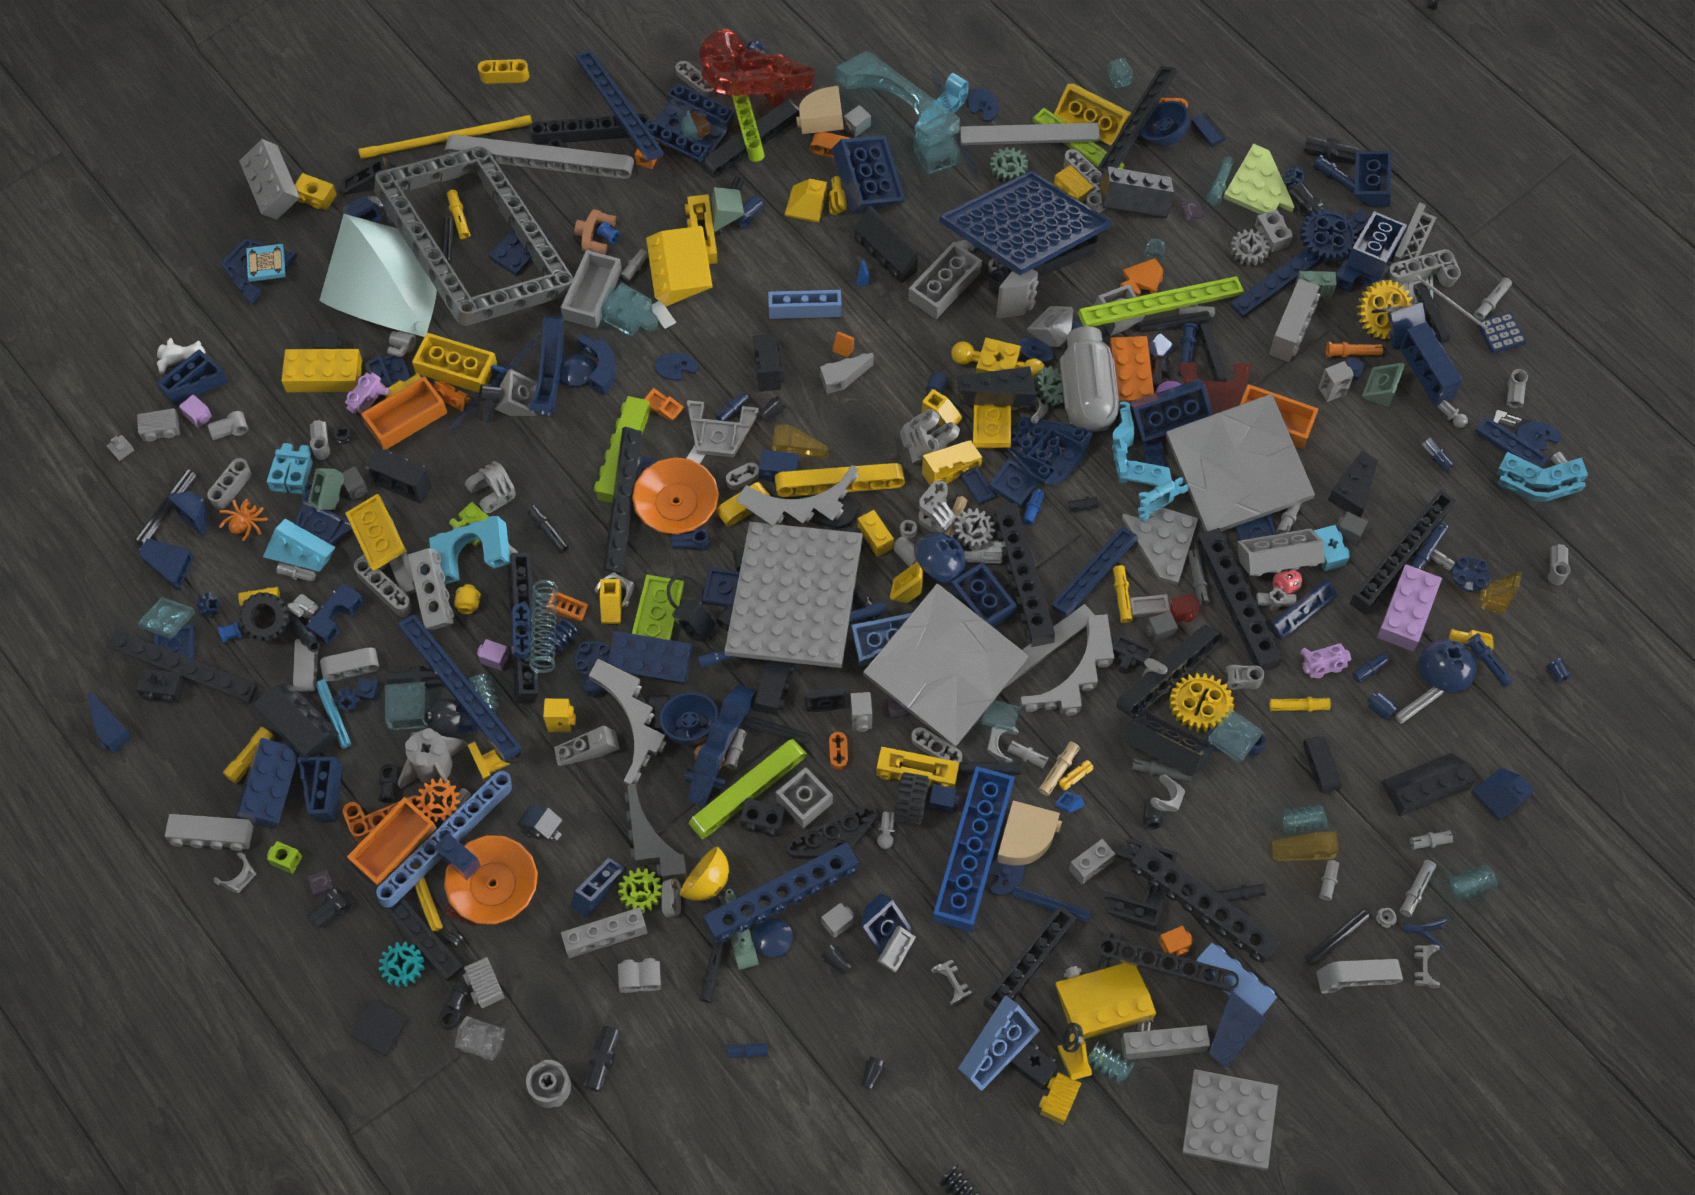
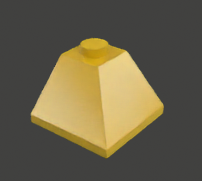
M808 179L793 185L785 216L819 223L827 197V182Z

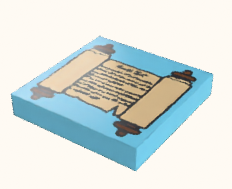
M283 244L246 248L249 282L285 277Z

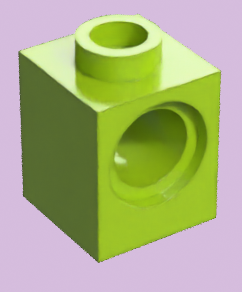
M277 841L269 849L267 860L272 866L293 874L302 855L299 850ZM287 854L285 859L279 860L281 855Z

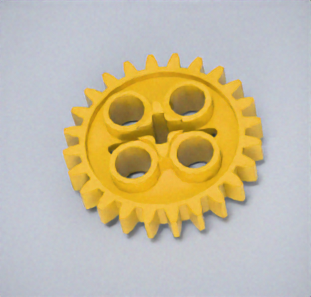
M1381 280L1379 283L1374 282L1372 286H1367L1368 292H1362L1364 298H1359L1362 305L1357 306V308L1361 309V312L1357 313V315L1362 316L1359 322L1365 323L1362 328H1369L1367 334H1373L1374 338L1390 339L1388 330H1391L1387 313L1395 310L1374 314L1372 310L1399 306V309L1412 305L1409 304L1412 297L1406 296L1409 291H1403L1404 285L1398 286V282L1392 283V280H1386V282ZM1375 298L1378 300L1377 306L1375 305ZM1378 316L1380 317V323H1379V324H1378V322H1377Z
M1196 673L1195 678L1189 674L1187 680L1182 677L1181 683L1177 682L1175 688H1172L1169 707L1172 708V715H1177L1176 721L1183 720L1182 726L1189 724V730L1194 726L1197 732H1199L1200 728L1207 732L1208 727L1213 729L1217 725L1221 728L1223 722L1227 723L1228 717H1231V710L1234 707V704H1232L1234 697H1231V690H1226L1227 684L1220 685L1221 679L1214 681V675L1209 679L1206 673H1204L1203 677ZM1207 689L1209 691L1206 694L1205 701L1202 702L1200 711L1198 715L1195 716L1194 714L1198 709V704L1201 703L1203 694Z

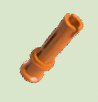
M1327 341L1325 353L1327 358L1331 356L1346 358L1348 355L1382 356L1383 348L1381 347L1383 346L1382 344H1348L1347 342L1331 343Z

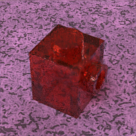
M1193 593L1170 599V612L1176 623L1181 621L1190 622L1197 617L1200 604L1198 599L1194 598Z

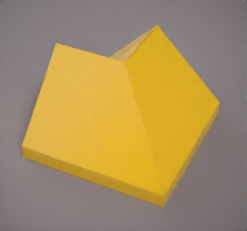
M918 562L893 579L890 594L892 600L907 604L921 594L924 570Z

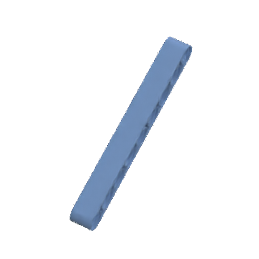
M505 771L495 773L379 885L376 893L379 903L383 907L389 908L395 905L441 860L436 852L433 855H427L426 853L430 850H435L434 847L441 841L442 837L449 833L457 841H461L512 790L510 775ZM501 781L507 782L505 785H498ZM486 795H492V796H493V797L490 798V799H485V798H484ZM471 809H479L476 813L470 812ZM459 822L465 823L461 827L455 826ZM415 864L421 865L418 869H412ZM401 878L407 879L404 883H397ZM385 893H392L388 898L382 897Z

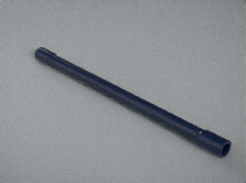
M882 601L852 611L849 622L886 613L884 602ZM725 650L698 656V661L702 668L736 656H726Z

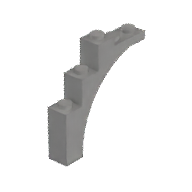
M851 465L839 483L816 496L803 499H780L762 494L746 485L736 501L772 526L775 523L778 525L785 517L782 514L784 511L801 523H804V521L809 522L814 515V512H812L813 508L832 521L834 518L838 520L844 510L841 509L843 504L837 500L838 498H844L848 492L846 487L849 482L853 484L859 476L856 473L858 468Z
M1107 614L1088 616L1086 622V651L1079 666L1070 677L1056 688L1044 694L1021 697L1020 710L1033 712L1038 708L1053 710L1059 707L1060 714H1066L1067 716L1076 715L1077 712H1080L1082 705L1079 690L1082 689V691L1087 692L1096 688L1098 683L1096 666L1099 668L1108 667L1114 659Z
M597 659L589 674V680L608 691L618 701L628 717L634 736L633 763L624 779V785L637 784L641 777L639 771L642 765L646 767L650 759L648 753L655 756L658 751L662 753L667 743L664 741L665 735L645 726L651 723L654 714L652 713L653 707L633 698L634 696L637 697L641 691L640 679Z

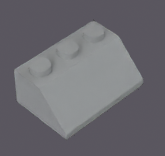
M1031 269L1022 275H1018L1013 271L999 287L997 318L1024 315L1028 310H1032L1036 303L1034 299L1037 294L1038 272Z

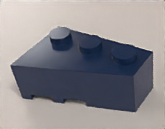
M198 349L156 384L162 395L173 405L187 400L192 395L197 396L225 384L228 380L223 370Z
M1231 991L1209 1054L1225 1068L1228 1067L1266 1020V1017L1234 991Z

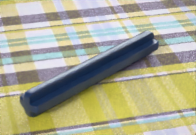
M1015 886L1013 889L1012 897L1054 912L1060 905L1074 915L1076 920L1085 923L1089 920L1090 911L1019 886Z

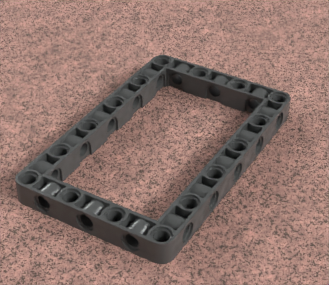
M477 146L387 169L375 175V194L459 324L465 326L472 325L567 295L573 282L571 273L486 148ZM468 173L477 174L490 197L499 206L498 209L507 223L511 224L515 230V235L523 247L527 248L533 262L544 276L470 297L403 191L428 186L430 183L438 181L443 182L455 179Z

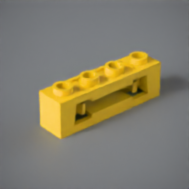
M709 195L687 197L688 204H685L686 215H690V219H687L688 228L697 227V219H705L707 234L705 244L709 264L718 263Z
M881 747L876 776L885 780L896 779L900 781L901 775L904 772L928 776L929 787H933V784L955 788L959 762Z

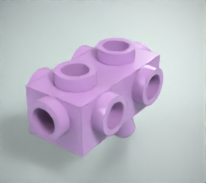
M366 372L364 376L359 378L355 389L348 393L347 400L345 401L348 405L346 409L353 414L357 412L361 414L371 407L379 394L388 395L389 388H385L380 382L381 378L373 372L371 375Z
M1341 643L1313 652L1306 648L1301 650V655L1304 656L1305 660L1302 663L1303 670L1311 678H1321L1329 672H1341L1342 668L1348 667L1347 662L1351 661L1349 651L1345 650Z

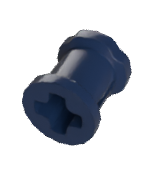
M1562 658L1555 659L1546 666L1555 676L1556 683H1561L1572 676V673L1568 672L1563 665Z

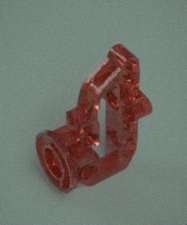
M723 29L712 33L705 39L699 50V62L703 67L701 75L718 93L731 96L764 94L773 106H779L785 99L786 91L805 90L813 86L816 70L813 67L804 66L781 54H763L759 49L748 50L740 36L733 30Z

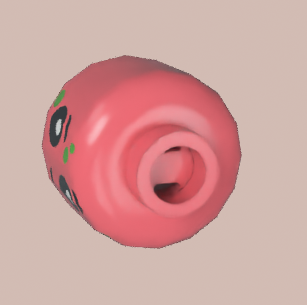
M1284 569L1276 573L1273 578V587L1281 588L1286 594L1299 590L1302 583L1301 574L1291 569Z

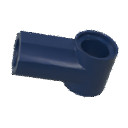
M752 196L743 204L744 215L732 222L741 229H745L751 223L752 218L764 208L761 199L757 196Z
M696 528L694 531L681 534H672L673 549L695 548L698 551H705L710 547L709 535L704 528ZM699 538H705L703 541H697Z

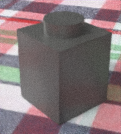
M355 466L343 472V487L351 500L361 498L365 493L369 492Z
M1347 512L1344 518L1340 517L1336 527L1339 528L1338 531L1341 532L1344 539L1357 545L1368 521Z
M1170 611L1149 618L1146 626V632L1149 637H1152L1154 643L1175 636L1178 629Z

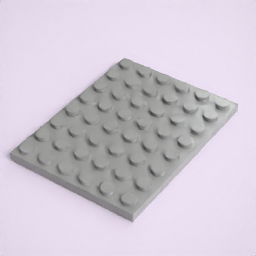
M749 522L725 646V655L842 668L863 533L777 524L772 526L767 523Z

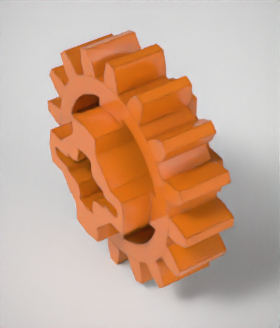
M439 778L438 783L431 779L430 785L425 782L424 786L426 788L418 790L422 795L416 797V799L421 800L417 807H423L421 812L423 814L427 813L429 819L433 816L435 822L438 821V817L445 821L447 814L451 817V811L458 810L455 804L460 803V800L456 799L460 793H454L453 791L456 786L450 787L449 780L445 784L442 783V778ZM442 786L446 789L443 792L435 791L433 787ZM428 792V794L430 795V802L427 805H425L424 799L426 793ZM432 792H434L435 795L437 794V796L442 795L444 797L442 799V802L445 807H443L439 803H433L435 799ZM452 795V804L449 808L446 804L447 797ZM441 808L443 813H433L431 810Z

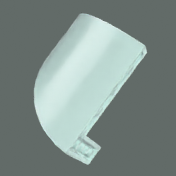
M344 214L319 301L352 316L425 337L433 313L437 289L400 231L393 227Z

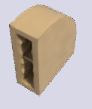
M838 86L814 91L807 95L800 103V117H797L798 128L801 127L802 134L844 129Z
M1013 801L997 862L1017 866L1032 863L1042 857L1052 844L1055 832L1059 833L1062 823V821L1058 820L1060 813Z

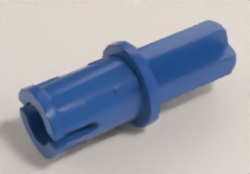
M1040 489L1033 491L1030 501L1026 504L1027 509L1022 518V522L1026 525H1033L1036 514L1041 509L1040 504L1044 492Z

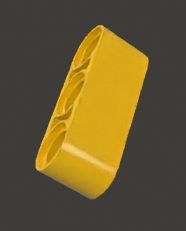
M521 59L485 60L478 64L480 80L486 84L523 83L530 77L527 62Z
M760 482L749 486L762 494L770 496ZM740 493L725 501L716 509V513L727 527L733 526L753 513L736 501Z

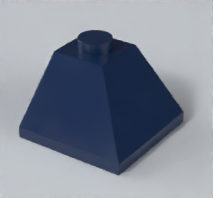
M190 491L170 495L168 498L178 516L200 535L205 536L207 509L204 506V499L198 494L195 496Z
M1504 768L1497 770L1472 790L1475 796L1499 821L1526 801L1534 791L1521 775Z
M881 893L865 907L861 927L880 955L897 926H901L908 932L912 929L895 902Z

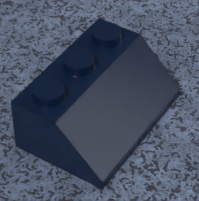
M1356 151L1354 196L1372 207H1390L1392 151Z

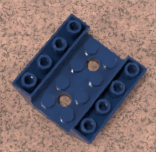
M676 82L667 94L668 104L655 121L648 119L645 126L657 142L698 162H702L706 156L718 149L727 137L736 110ZM696 111V116L704 117L709 123L710 133L705 136L708 138L707 140L702 141L699 139L701 136L696 132L698 128L691 116L692 112ZM673 122L678 123L677 126H670Z

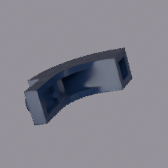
M581 334L577 338L579 349L598 361L597 368L588 377L590 387L605 396L612 388L616 378L614 354L610 346L603 339L600 338L595 342L591 337H585Z

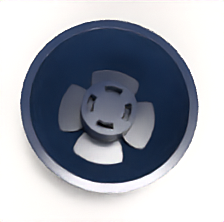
M1178 101L1159 103L1140 134L1147 142L1159 147L1171 146L1184 137L1189 127L1190 118L1187 107Z
M941 533L929 534L921 538L914 546V555L917 562L934 579L951 584V581L963 575L966 566L965 553L959 542L951 536Z
M1441 639L1432 642L1422 651L1418 660V667L1422 677L1431 686L1445 692L1465 690L1473 683L1476 676L1477 665L1473 653L1466 645L1456 640Z
M687 692L674 696L663 706L660 713V725L666 736L680 745L687 746L697 745L707 740L711 725L718 719V709L714 701L708 696L697 692Z

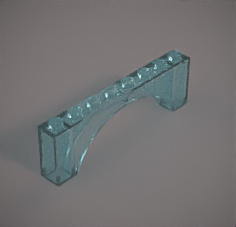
M865 51L836 67V81L846 89H879L895 94L907 101L920 118L917 126L916 141L925 148L930 149L959 132L960 118L956 114L952 113L869 51Z

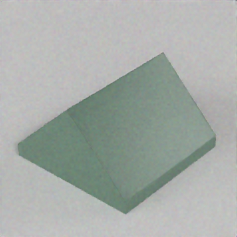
M714 187L710 202L714 231L744 215L739 190Z
M1397 363L1373 367L1362 397L1389 407L1405 364Z

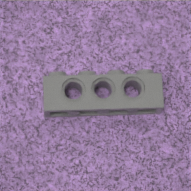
M427 548L408 554L424 627L435 630L454 624V613L449 605V592L445 588V575L441 570V557L437 550ZM428 567H430L429 574L426 572ZM434 585V591L431 593V586ZM438 603L439 608H438V610L436 611V610H435V605Z
M639 907L561 932L567 955L569 958L647 934V929Z

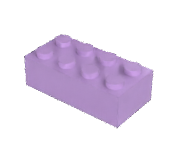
M1405 564L1377 638L1414 652L1442 578Z

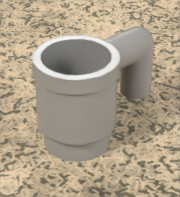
M393 331L389 338V344L395 348L389 347L387 353L403 357L406 352H412L416 345V336L401 331Z
M303 594L287 605L289 611L298 617L303 616L306 619L315 616L320 610L317 603Z

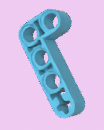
M954 73L946 81V92L943 93L946 96L943 95L941 99L939 97L915 126V132L929 140L949 120L946 110L954 111L951 113L954 114L967 98L968 81ZM950 102L949 105H952V106H951V107L949 106V108H946V110H945L944 105H945L946 103Z

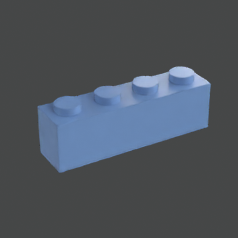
M841 290L768 292L769 319L841 317Z
M1211 943L1196 960L1236 972L1239 976V986L1234 992L1262 1015L1277 998L1270 987L1263 986L1253 973L1245 971L1241 963L1226 955V951L1219 945ZM1208 970L1204 972L1208 979L1213 980L1215 978L1213 971ZM1227 976L1224 979V983L1227 986H1233L1236 983V979L1233 976ZM1223 990L1228 996H1230V991Z

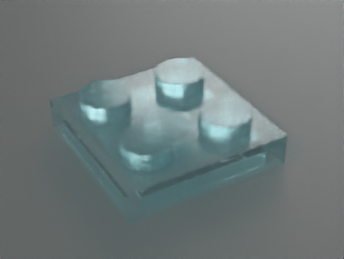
M161 597L138 623L142 629L172 639L195 612L192 607Z
M1230 709L1207 741L1241 763L1264 731Z

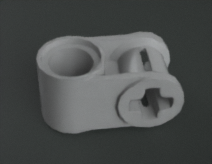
M1240 665L1226 667V673H1228V682L1226 684L1228 689H1258L1262 685L1264 671L1261 667ZM1255 675L1259 679L1254 680L1250 676Z

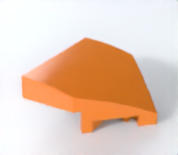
M1154 258L1124 269L1123 276L1127 281L1133 279L1139 290H1149L1150 293L1154 294L1157 293V287L1163 281V268Z

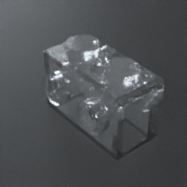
M466 1016L458 1027L455 1048L479 1055L484 1059L494 1060L501 1051L505 1029Z

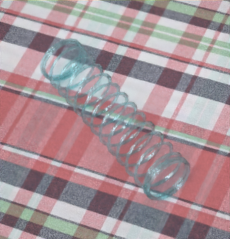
M540 580L533 585L532 636L530 639L531 655L529 666L538 673H547L555 668V660L553 658L555 657L554 651L556 649L554 647L556 644L554 639L556 638L555 620L557 617L555 614L557 610L555 608L557 607L556 595L558 587L549 580ZM541 583H549L555 586L556 589L541 587L535 590V587ZM549 588L553 589L554 592L540 593L537 592V590ZM538 596L543 599L537 601L535 598ZM540 601H551L552 603H541ZM536 603L543 604L542 606H535ZM540 607H550L552 609L545 610L540 609ZM536 609H539V610H542L543 612H538V613H536L535 610H536ZM541 613H549V614H552V615H550V616H544V615H540V614H541ZM536 615L541 616V617H551V616H554L555 618H554V620L551 619V618H539V619H536L535 616H536ZM548 619V620H552V621H550V622H543V621H539V620ZM536 621H538V622H540V623H552V622H554V626L549 625V624H540V625H537V626H536L534 623H535ZM538 626H551V627H550V628H541V627H538ZM537 627L544 630L536 632L534 629ZM554 628V632L548 631V629ZM539 632H550L551 634H540ZM539 634L545 637L535 638L534 635ZM540 638H548V639H551V640H546V641H544V640H539V639H540ZM535 640H538V641H540V642H550V641H553L554 644H553V645H552V644H549V643H539V644H535L534 641H535ZM546 644V645H551V646H549V647H542V646H538V645ZM537 646L539 648L553 647L554 649L553 651L547 649H540L535 651L533 648ZM538 651H549L550 653H540ZM534 653H538V654H542V655H548V654L553 653V657H550V656H537V657H535L533 654H534ZM534 661H550L552 664L542 666L535 664ZM533 663L534 665L539 667H552L549 669L540 670L534 668L531 664Z

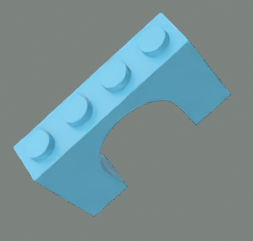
M491 516L486 520L472 522L468 526L458 527L452 531L439 533L429 538L430 549L437 550L441 557L440 566L445 575V585L460 580L458 570L459 553L466 544L474 540H482L484 561L493 569L511 564L507 527L502 519L498 516Z

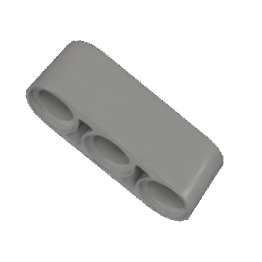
M242 458L233 460L209 489L207 496L215 509H225L250 479L252 472L246 460Z
M300 639L295 640L293 686L297 692L316 691L318 651H309L300 642Z
M363 648L324 657L320 660L322 676L325 681H336L375 672L379 669L375 648Z

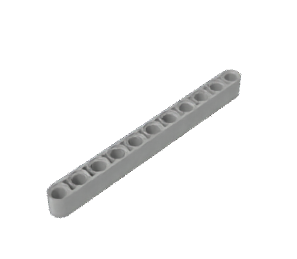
M460 135L448 136L444 150L446 155L481 146L490 152L497 164L622 179L631 177L634 159L627 155Z

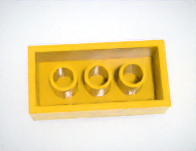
M426 333L412 361L415 372L419 375L442 382L446 381L448 384L479 393L481 384L488 385L493 375L491 365L497 366L495 353L431 333Z
M285 349L282 383L286 392H350L358 385L363 360L359 349Z

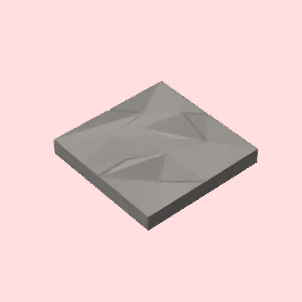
M1273 394L1166 432V438L1184 482L1188 484L1189 494L1205 532L1217 528L1224 531L1308 501L1315 496Z
M936 584L865 669L863 675L947 743L956 748L1028 660L1029 655L943 587Z

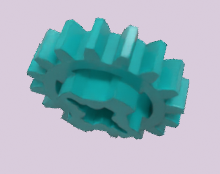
M397 942L396 948L388 946L389 952H382L385 958L379 959V963L383 965L379 967V971L383 973L382 978L384 980L388 979L389 985L395 982L397 988L400 987L401 983L408 987L409 981L415 984L414 978H421L419 970L425 969L421 964L425 960L423 957H420L422 953L420 950H416L415 945L412 944L408 947L407 942H404L403 946H400ZM404 953H409L413 957L404 955ZM401 959L404 962L402 970L399 968L401 966ZM397 973L400 977L393 976L392 974Z

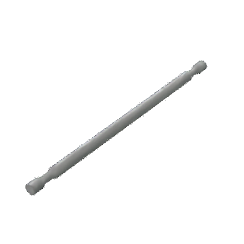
M1417 275L1416 279L1420 280L1437 295L1480 325L1484 330L1488 328Z

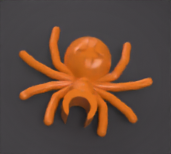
M248 499L244 500L240 510L236 501H232L237 512L229 510L219 511V513L233 514L223 520L219 528H222L230 520L229 530L231 533L239 534L246 532L242 541H245L249 536L251 525L256 529L258 535H261L260 529L253 521L268 520L266 517L255 518L264 508L261 507L257 511V507L254 505L251 510H248L251 507Z

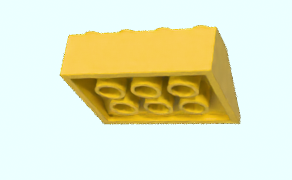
M702 226L661 231L646 238L655 298L665 307L712 288Z
M1123 963L1055 982L1068 1024L1072 1022L1077 1023L1081 1026L1083 1039L1151 1021L1156 1015L1150 994L1137 967Z

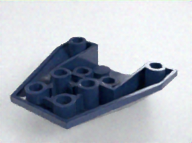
M1022 417L1011 429V447L1004 448L1032 478L1047 485L1062 484L1084 459L1092 431L1076 427L1070 423L1039 419L1037 423H1032L1030 417Z

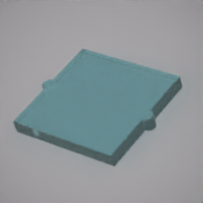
M994 700L985 711L982 724L995 727V729L1013 732L1020 707Z

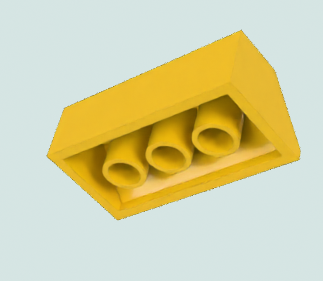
M1067 84L1054 115L1067 124L1098 123L1099 140L1111 146L1131 115V112L1075 84Z

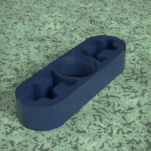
M522 603L516 604L511 611L512 654L519 659L526 658L531 650L530 610L528 606ZM518 610L523 614L521 621H519ZM516 628H524L526 634L519 635L516 632ZM520 641H523L522 648L524 649V652H521L518 648L520 645Z

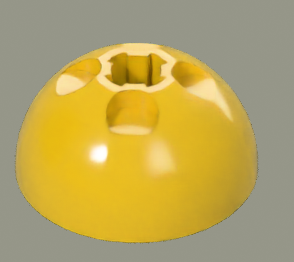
M719 847L712 848L692 870L679 894L682 897L692 901H705L715 897L727 883L729 865L726 856Z

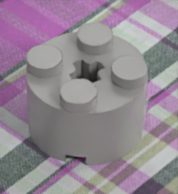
M554 1060L541 1061V1063L534 1065L527 1074L526 1086L533 1101L539 1106L545 1108L559 1107L568 1098L571 1091V1081L566 1069L559 1062ZM552 1081V1085H549L548 1087L545 1086V1084H549V1082Z

